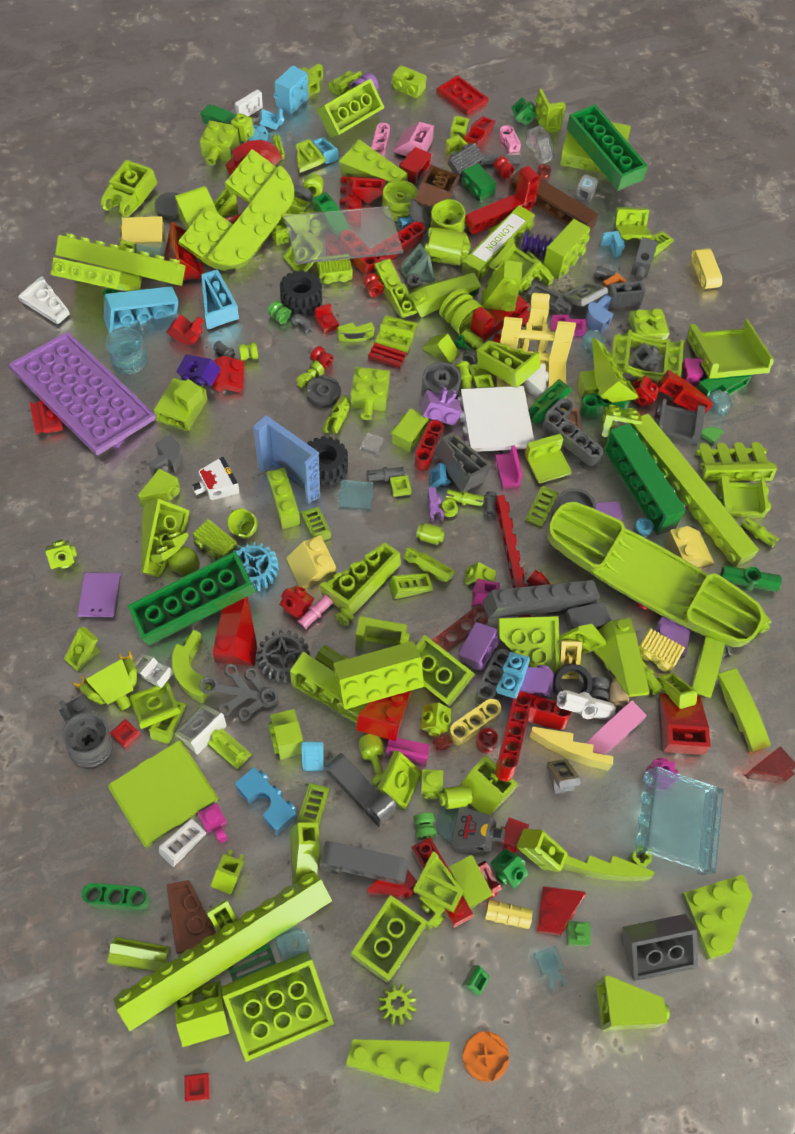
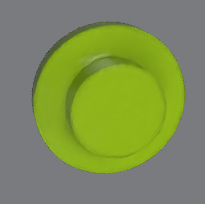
M446 499L441 503L440 509L443 510L445 517H453L458 512V505L454 500Z

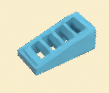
M324 137L312 141L325 157V164L339 160L338 149Z
M302 742V767L304 771H323V742Z

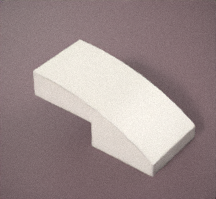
M143 653L134 662L137 668V675L160 688L174 673L170 667L158 663L153 657Z

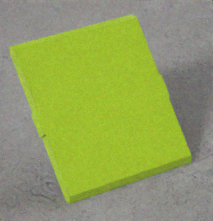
M181 740L152 758L143 761L139 766L108 785L109 790L144 847L149 846L173 829L184 825L190 818L219 800Z

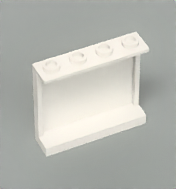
M512 386L461 389L457 400L462 409L459 417L460 422H463L462 436H465L466 441L464 442L476 452L510 450L511 446L515 445L516 449H524L525 451L527 443L534 441L524 386H519L518 388Z

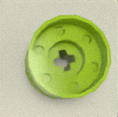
M445 199L432 207L431 227L464 232L465 209L461 203L456 200Z
M457 289L443 301L439 314L447 323L451 324V327L458 334L462 335L467 328L472 331V316L479 307L483 306L476 300H473V297L466 290Z

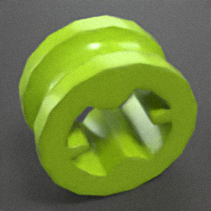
M341 607L340 612L335 613L336 619L344 626H348L350 624L349 621L354 620L353 614L345 607Z

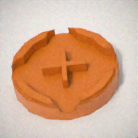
M482 1031L475 1033L467 1040L463 1048L462 1060L465 1069L471 1077L478 1081L490 1082L498 1079L505 1073L509 1064V1053L506 1043L493 1032Z

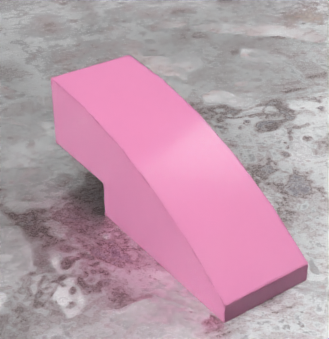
M631 701L585 744L593 745V753L606 755L634 728L643 722L647 715Z

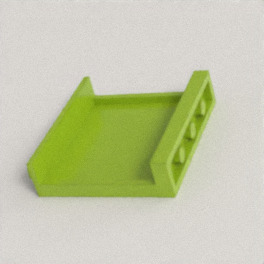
M611 122L628 142L631 126ZM567 130L559 165L603 173Z
M53 257L51 275L123 291L140 290L142 276Z
M745 319L744 327L740 329L701 332L697 324L689 325L687 340L697 358L702 359L701 365L709 379L770 372L774 362L773 356L769 353L766 345H764L748 319Z

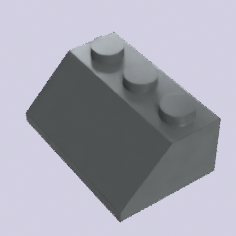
M686 914L622 927L623 947L634 981L698 967L697 929Z

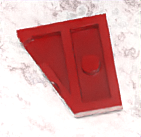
M543 886L537 931L539 933L561 936L567 927L568 921L575 915L577 907L586 898V892Z

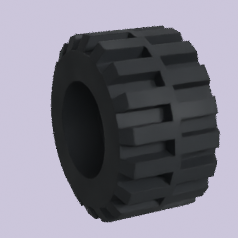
M295 270L293 273L289 272L287 277L284 276L280 282V298L283 306L290 309L291 314H301L302 316L313 314L315 308L322 305V283L320 278L314 273L311 274L310 271L304 272V270H300L297 272Z
M321 436V439L316 437L313 442L309 441L307 443L319 452V460L324 458L333 460L330 464L319 463V477L322 487H325L326 484L333 486V483L338 484L340 479L343 480L345 478V474L348 471V451L343 443L340 444V440H333V437L330 436L329 438Z

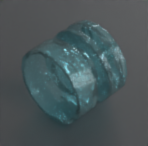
M119 327L107 336L106 349L111 364L116 371L121 374L130 375L140 372L146 366L148 361L147 352L140 332L130 327Z

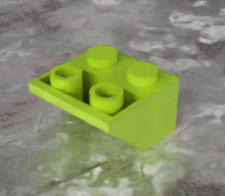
M485 755L460 785L469 786L471 789L472 804L469 805L476 811L491 816L515 791L518 783L513 779L510 781L499 780L495 775L496 763Z
M220 981L200 986L175 1002L176 1026L182 1047L229 1034L228 1017Z

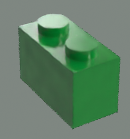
M478 163L463 170L461 180L463 186L479 201L495 194L497 182Z

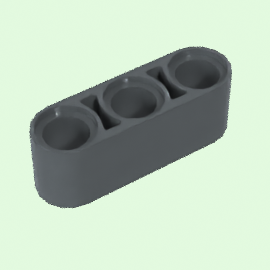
M499 649L495 652L477 688L475 700L479 705L488 699H494L497 693L496 688L504 673L503 666L505 664L498 662V659L506 661L510 654L508 650ZM495 675L498 679L492 680L489 676ZM485 691L489 693L490 696L484 697L481 695V692Z

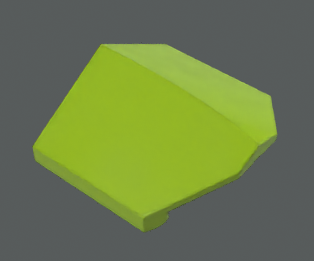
M593 624L578 626L559 636V641H582L581 650L584 654H588L606 645V640Z

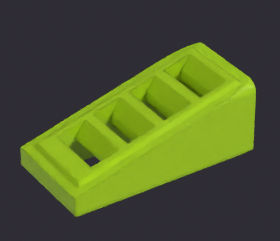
M663 231L648 238L658 241L654 257L674 242V239Z
M542 486L525 520L542 528L559 493ZM535 513V514L541 516L542 519H540V518H538V517H536V516H534V515H532V514Z
M319 506L301 511L311 539L320 535L323 541L331 539L330 529ZM317 513V515L307 517V515Z
M428 573L392 576L389 582L393 599L409 597L433 590Z
M675 673L657 677V680L664 687V691L678 708L683 709L696 704L697 691Z
M176 701L181 713L173 716V719L168 718L153 724L149 729L150 738L170 744L185 711L186 703Z
M309 783L297 820L298 823L319 822L320 826L330 788ZM312 790L323 792L324 794L323 796H319L311 793ZM310 798L321 800V803L319 804L311 802L309 800ZM308 806H312V807L319 808V810H318V811H315V810L307 809V807H308ZM305 814L316 815V819L306 817Z

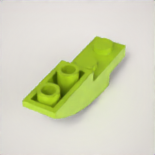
M387 259L375 263L374 268L384 286L383 292L401 318L416 314L418 311L405 284L401 283L391 260Z

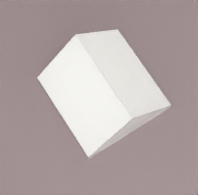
M203 705L174 734L198 755L208 745L207 742L212 738L211 733L215 729L218 731L221 728L224 729L227 725L221 712Z

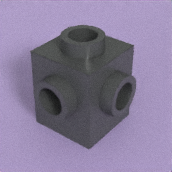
M645 342L631 354L636 360L637 366L647 370L655 368L662 359L659 355V349L655 345L651 346Z

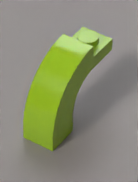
M193 630L191 635L185 638L183 646L176 644L172 655V668L182 691L190 698L204 704L208 695L200 691L199 684L205 676L196 673L191 668L192 660L203 639L200 632ZM208 683L204 684L206 690L211 689Z

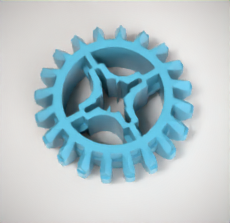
M246 542L244 548L239 545V551L236 552L242 561L245 560L243 565L254 587L259 592L262 586L267 589V583L273 584V578L278 576L279 562L275 552L271 551L269 546L264 548L263 543L257 546L254 542L252 546H249ZM268 564L266 571L261 574V570Z

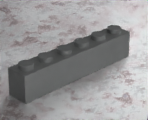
M594 580L492 590L483 600L488 619L565 611L573 606L582 607L591 602H596L600 595Z

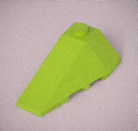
M475 273L422 284L409 291V294L422 318L438 310L443 301L453 291L464 289L470 293L480 288L481 284Z
M594 337L592 339L595 380L599 389L598 394L604 400L608 399L612 403L638 398L639 396L632 384L622 376L623 371L614 363L615 360L605 345Z

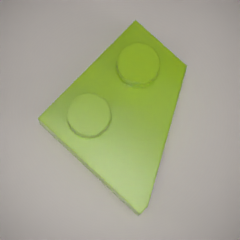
M310 139L296 144L299 173L325 163V157Z
M433 851L413 892L454 913L464 891L452 877L447 867L444 866L438 855Z

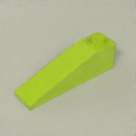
M161 499L145 501L142 516L141 573L157 578L161 576L168 563V559L153 563L150 555L156 553V549L163 546L162 541L168 538V534L179 531V534L184 533L189 510Z
M631 618L609 621L598 630L606 640V645L594 650L595 654L604 661L605 667L611 670L616 677V681L629 697L649 695L648 683Z

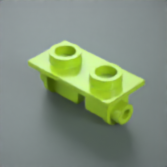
M222 728L219 731L215 729L211 733L212 738L207 742L209 746L237 770L252 755Z

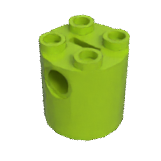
M430 227L428 237H430L429 243L426 242L425 250L429 254L430 260L461 266L463 260L470 254L471 249L467 234Z

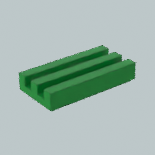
M270 944L258 948L237 963L266 951L268 954L233 968V965L229 967L232 981L276 964ZM270 959L271 961L267 965L236 977L235 973Z

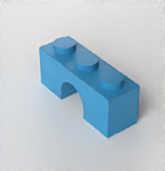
M253 767L234 783L235 788L249 805L259 798H265L270 801L271 805L262 814L263 821L278 836L297 819L295 812L297 809L289 800L286 802L281 797L283 794L276 785L272 787L268 783L269 778L262 770L258 772Z

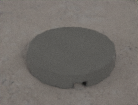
M167 192L156 198L154 205L158 216H163L169 220L179 218L175 196L179 195V193Z
M324 375L319 376L320 378L311 379L306 387V395L310 403L323 408L336 404L341 396V388L337 380Z

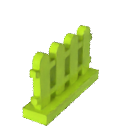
M736 442L733 448L728 449L725 443H718L716 449H710L708 444L701 443L695 452L696 456H700L702 461L700 469H703L700 478L704 483L718 482L721 476H729V482L760 481L761 478L765 479V481H772L777 471L776 463L767 460L765 455L767 449L763 448L759 442H753L750 448H745L743 443ZM748 454H752L754 461L749 460ZM713 455L718 456L719 462L714 461ZM730 455H735L737 462H732Z

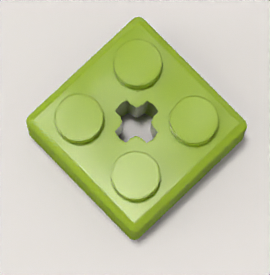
M662 309L630 311L628 320L632 332L650 338L668 339L669 330Z

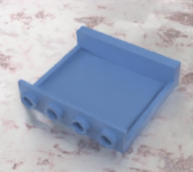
M265 415L253 426L258 469L264 473L270 466L276 469L285 467L288 478L305 489L306 504L309 505L320 495L319 452Z

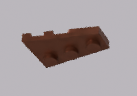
M189 880L167 884L176 954H179L197 946L204 938L216 934V931Z

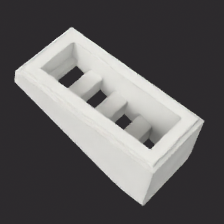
M191 818L159 846V854L174 867L206 835V831ZM189 828L196 834L195 837L187 831ZM183 835L189 840L188 843L182 838ZM176 842L182 846L181 849L175 845Z

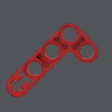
M518 295L515 311L495 309L487 311L483 307H479L472 316L471 330L485 341L503 328L504 317L517 318L525 309L528 310L529 303Z

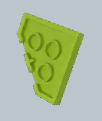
M559 616L498 618V638L514 653L529 657V667L537 668V665H545L553 673L560 668Z
M744 874L682 894L708 960L728 954L733 948L753 896Z

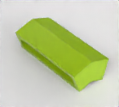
M115 937L110 945L107 962L112 965L155 972L169 961L171 947Z

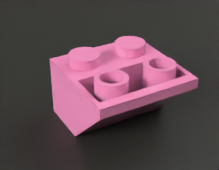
M418 122L405 129L394 148V152L407 156L415 147L427 152L433 141L434 126Z

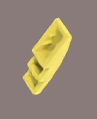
M532 727L529 738L567 759L608 771L613 765L614 756L593 753V745L574 742L573 733Z

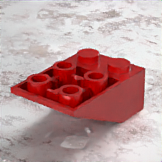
M660 694L663 752L704 755L711 747L709 725L701 697L697 696V702L694 706L680 709L667 694Z

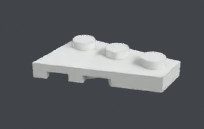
M43 276L39 277L18 296L22 303L57 325L69 315L68 309L60 298L55 295Z

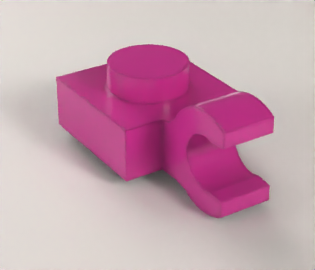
M217 803L198 813L208 834L214 831L220 844L228 840L222 826L227 824V821Z

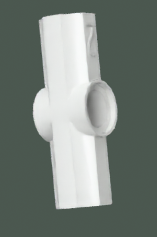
M564 690L560 691L557 695L556 704L559 708L580 713L585 719L595 717L608 721L616 715V707L613 703L592 698L587 692L578 694Z

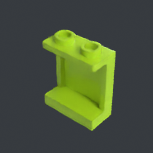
M509 240L489 265V268L493 273L504 261L522 262V277L519 292L522 294L524 290L530 287L532 280L540 275L542 265L540 261L533 260L516 248L515 243Z
M729 476L720 477L716 485L717 497L732 517L763 519L767 512L770 511L771 503L768 501L767 496L769 489L765 479L761 478L758 483L729 482Z
M359 616L355 651L363 652L365 641L389 646L407 643L410 637V633L407 632V625Z

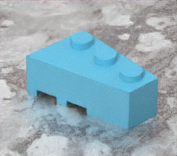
M218 269L202 274L207 330L239 319L237 304Z

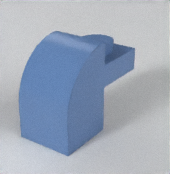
M607 294L602 299L599 298L596 303L594 301L590 302L585 315L588 327L598 334H601L610 325L613 316L607 310L612 298Z

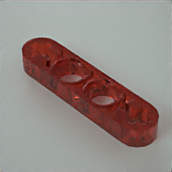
M484 605L475 606L432 639V641L440 646L443 640L444 644L441 648L446 652L452 650L468 637L469 630L461 627L463 622H469L473 628L476 623L474 619L477 617L478 612L485 614L484 618L479 616L476 622L485 624L488 621ZM449 633H454L457 636V639L455 641H449L446 638V635Z

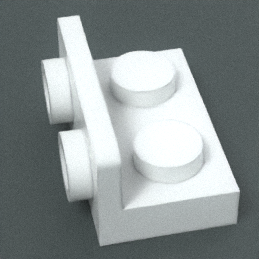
M257 89L234 103L235 108L230 112L235 115L238 113L246 116L252 115L263 108L262 92Z

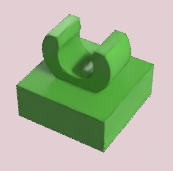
M568 921V946H591L590 922Z

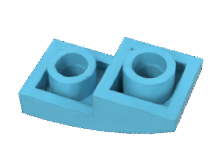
M510 652L503 666L504 673L496 688L498 694L517 698L528 668L529 657Z

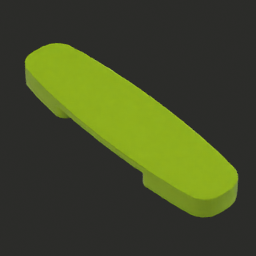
M567 502L561 505L553 515L547 530L550 544L574 563L629 598L690 630L724 642L731 647H742L753 640L759 633L764 621V612L760 604L720 575L705 573L667 549L626 529L623 522L586 505L577 502Z

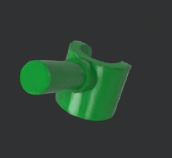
M457 335V340L454 339V344L458 349L464 348L468 351H475L464 343L462 335Z

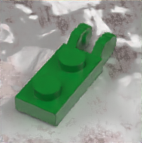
M558 379L529 408V416L532 422L539 424L543 421L546 413L560 399L565 398L572 391L571 388Z

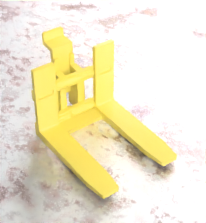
M532 293L531 310L526 327H522L521 330L522 318L504 317L500 343L517 350L520 338L518 348H523L525 352L533 353L534 350L528 351L530 340L538 341L537 352H539L540 364H545L546 371L549 372V387L558 379L566 384V361L576 323L558 321L556 332H550L548 324H546L550 295ZM548 341H553L551 352L546 353ZM496 376V387H512L511 384Z

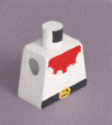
M224 456L198 471L200 482L192 485L195 495L206 491L210 500L239 493L238 482Z

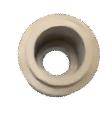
M615 678L610 684L608 702L613 703L616 710H622L629 704V696Z

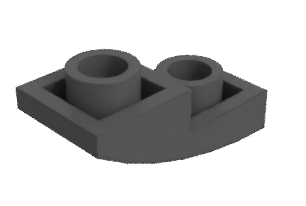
M412 199L411 207H408L409 216L413 218L414 222L423 223L425 226L424 234H427L431 227L430 218L425 209Z

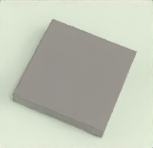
M586 282L562 294V296L570 304L584 306L607 294L608 289L604 286Z

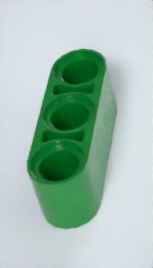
M598 393L588 394L582 400L580 413L584 417L602 416L604 406L609 407V405H616L620 409L627 410L631 400L612 403L608 399L604 400Z
M89 883L82 890V899L93 908L139 912L147 909L150 904L148 893L138 886ZM93 891H99V895L95 900H89V896ZM120 892V900L117 902H111L112 896L115 893ZM138 894L144 895L141 903H133L135 896Z

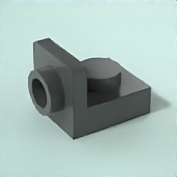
M84 694L66 704L63 700L59 702L62 707L59 712L64 721L70 720L73 716L80 713H95Z

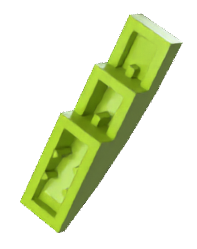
M737 668L718 673V679L728 710L733 712L739 732L744 733L749 752H755L771 746L757 707Z
M567 855L562 868L583 876L626 882L647 881L654 876L655 872L612 855L608 862L591 855L583 862Z

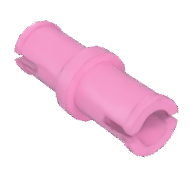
M324 594L314 606L311 605L308 611L297 620L299 626L306 630L316 619L322 617V613L333 604V601Z

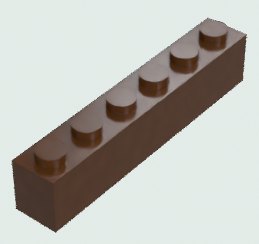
M523 168L518 170L510 179L509 190L514 193L516 192L519 173ZM540 179L535 206L566 225L573 219L590 227V230L596 225L597 212Z

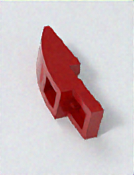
M431 837L411 846L422 871L433 851L449 870ZM463 895L454 913L447 909L444 911L454 928L474 917Z

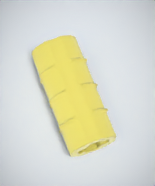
M489 899L485 919L517 926V928L529 929L533 909Z

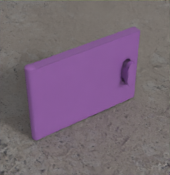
M84 573L78 617H114L121 573Z

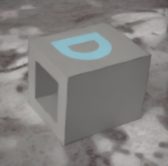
M584 174L577 186L575 198L590 203L596 192L599 179Z

